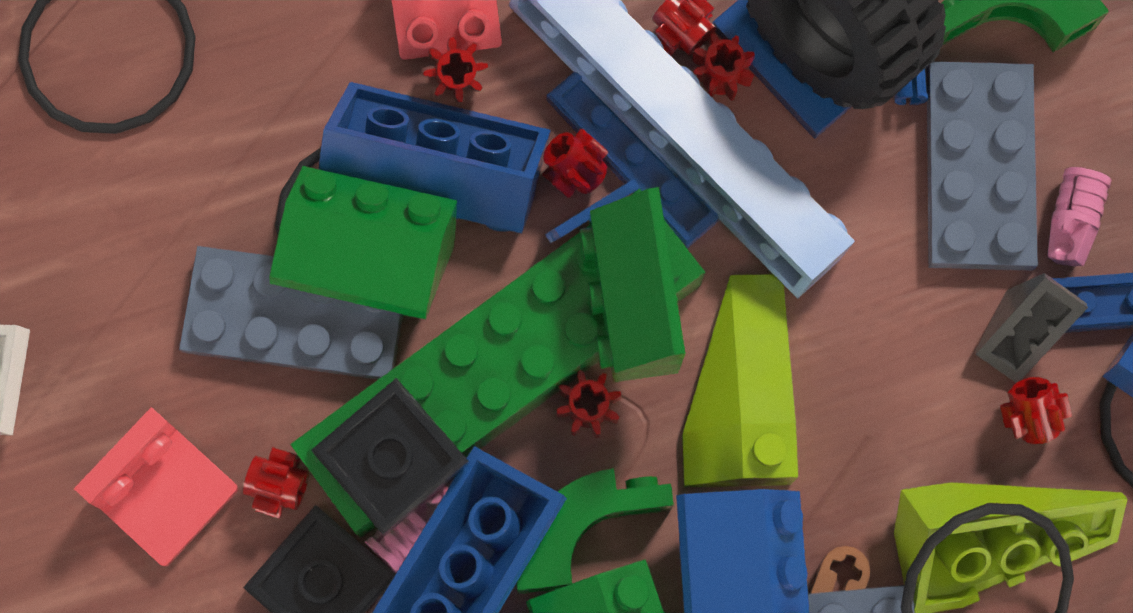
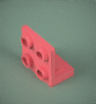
M391 0L399 55L403 60L430 57L428 51L431 48L437 49L441 54H444L448 51L447 41L449 37H454L457 49L466 50L473 43L477 44L476 50L498 48L502 45L497 0Z
M151 407L80 481L74 490L89 504L102 510L161 566L167 567L238 492V486Z

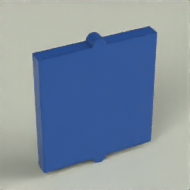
M635 179L629 181L544 235L549 243L556 241L588 221L590 210L628 196L639 189V185Z

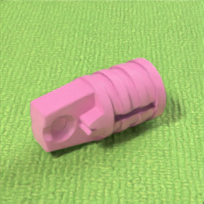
M1069 167L1064 170L1063 182L1059 189L1060 194L1057 197L1056 209L1052 216L1048 258L1056 264L1084 266L1099 231L1100 218L1104 212L1103 206L1106 203L1107 191L1112 181L1110 177L1086 168Z
M446 485L441 487L386 536L377 529L376 533L365 541L374 554L395 574L448 490Z

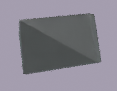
M1043 273L1005 292L975 349V353L1017 383L1026 376L1088 308L1087 303Z

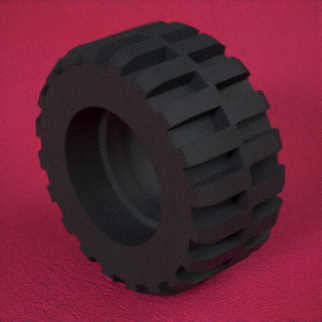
M748 0L746 5L750 17L755 18L758 24L757 31L762 39L769 42L774 49L773 54L781 64L785 63L793 71L792 75L802 84L806 82L813 88V92L823 99L830 97L833 99L834 104L842 107H853V109L874 108L888 102L936 59L940 53V48L943 46L946 26L944 25L946 17L944 4L938 2V0Z

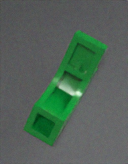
M944 0L941 2L944 4L946 14L944 22L946 31L943 45L983 23L994 20H1010L1022 23L1035 30L1046 41L1052 52H1055L1096 29L1109 10L1101 0Z
M614 468L585 475L559 490L558 492L567 499L517 581L518 594L552 591L572 584L571 559L583 535L598 523L608 519L671 511L674 506L671 483L658 485V478L656 476L639 477L626 480V489L617 490Z

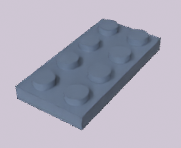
M933 61L926 68L928 93V268L1033 271L1038 266L1034 64Z
M197 246L179 348L181 352L377 380L395 368L403 314L270 284L269 276L274 256Z

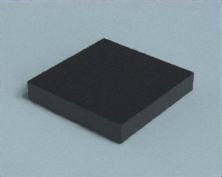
M397 378L311 450L384 536L469 464L466 457Z
M315 505L243 588L271 613H368L385 593L396 574Z

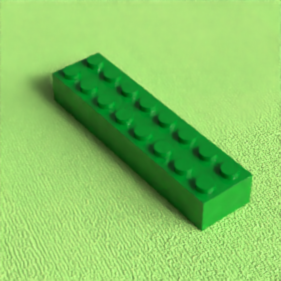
M639 188L633 194L640 192L641 189ZM664 220L678 303L701 286L705 271ZM580 232L290 444L360 539L376 526L311 450L397 378L467 458L474 446L482 449L559 391L560 385H568L576 379L579 370L585 372L599 362L596 336L606 335L603 314H592L588 282L597 281L594 260L584 261Z

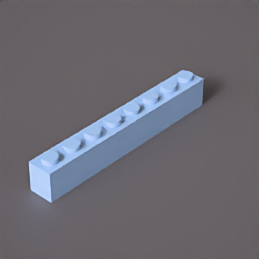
M510 0L509 7L573 72H578L582 76L581 80L668 168L670 166L718 214L719 220L797 299L837 264L855 242L848 234L842 221L835 215L827 213L810 196V192L805 184L798 178L790 176L773 159L769 148L761 141L753 139L737 123L732 111L724 104L716 102L700 86L696 75L687 67L680 66L664 50L659 38L653 32L644 30L628 14L621 0Z

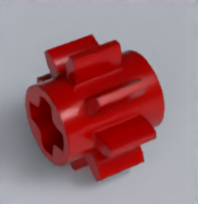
M666 0L652 17V21L658 26L655 30L656 36L661 41L664 50L670 56L678 49L684 50L689 56L693 55L695 48H701L716 30V27L709 21L713 17L711 13L715 8L707 0Z
M711 34L707 51L702 48H695L692 61L700 67H697L693 73L698 78L699 83H703L711 97H714L715 94H726L733 101L737 94L738 83L746 87H750L754 74L745 68L751 65L755 53L753 51L744 52L738 44L739 36L737 35L731 40H719L716 34ZM732 68L731 72H725V69Z
M449 37L447 52L441 54L437 49L433 48L428 51L429 56L436 61L434 68L424 71L422 77H435L439 85L435 89L433 96L438 97L446 89L453 91L456 103H461L463 100L462 89L466 86L476 92H480L483 89L481 84L474 78L476 72L487 69L488 64L483 62L476 63L472 57L477 47L476 43L469 45L466 50L457 49L456 40L454 37ZM450 56H456L459 65H467L468 73L460 77L459 85L453 83L451 76H443L441 68L450 63Z
M580 129L576 136L569 132L561 133L550 141L544 151L543 160L548 168L542 173V176L568 198L573 195L575 189L581 194L590 193L599 187L606 176L607 166L602 159L608 154V150L584 129Z
M579 370L577 375L578 384L573 389L567 385H560L559 393L562 397L569 400V404L556 409V415L561 418L571 417L573 421L571 435L575 436L583 427L591 428L595 438H600V424L604 420L614 424L618 423L619 415L609 409V404L618 402L622 394L621 391L608 393L604 387L606 384V373L603 372L597 381L586 380L584 372ZM583 393H589L592 400H602L598 404L596 415L588 416L585 408H575L580 404Z
M1041 377L1026 378L1014 384L1011 390L1007 392L1010 402L1000 405L1005 428H1012L1014 438H1022L1023 441L1029 444H1044L1056 439L1065 430L1063 419L1072 417L1068 394L1059 393L1057 383L1051 384L1049 380Z
M272 447L269 459L260 456L253 458L245 477L243 494L254 498L252 508L256 509L255 512L280 519L284 507L293 510L299 508L307 489L309 471L298 468L300 459L297 458V454Z

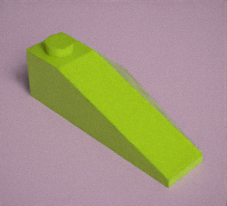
M774 274L730 275L682 433L684 487L791 485L798 478L796 418L784 285Z
M953 482L902 489L894 537L904 585L907 571L926 539L957 514L987 503L1022 504L1052 521L1069 546L1072 562L1118 542L1128 499L1122 492ZM990 514L960 525L935 546L920 571L913 598L915 613H934L964 608L980 601L978 594L980 591L1004 581L1009 588L1025 582L1024 573L1049 562L1061 566L1058 549L1042 527L1019 515Z

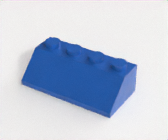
M350 82L324 127L318 169L457 200L456 219L460 218L484 224L488 228L499 232L513 231L523 233L535 196L544 161L543 155L548 145L551 130Z
M474 446L466 458L469 464L455 476L372 613H499L567 498Z
M755 489L676 495L684 613H810L800 491Z

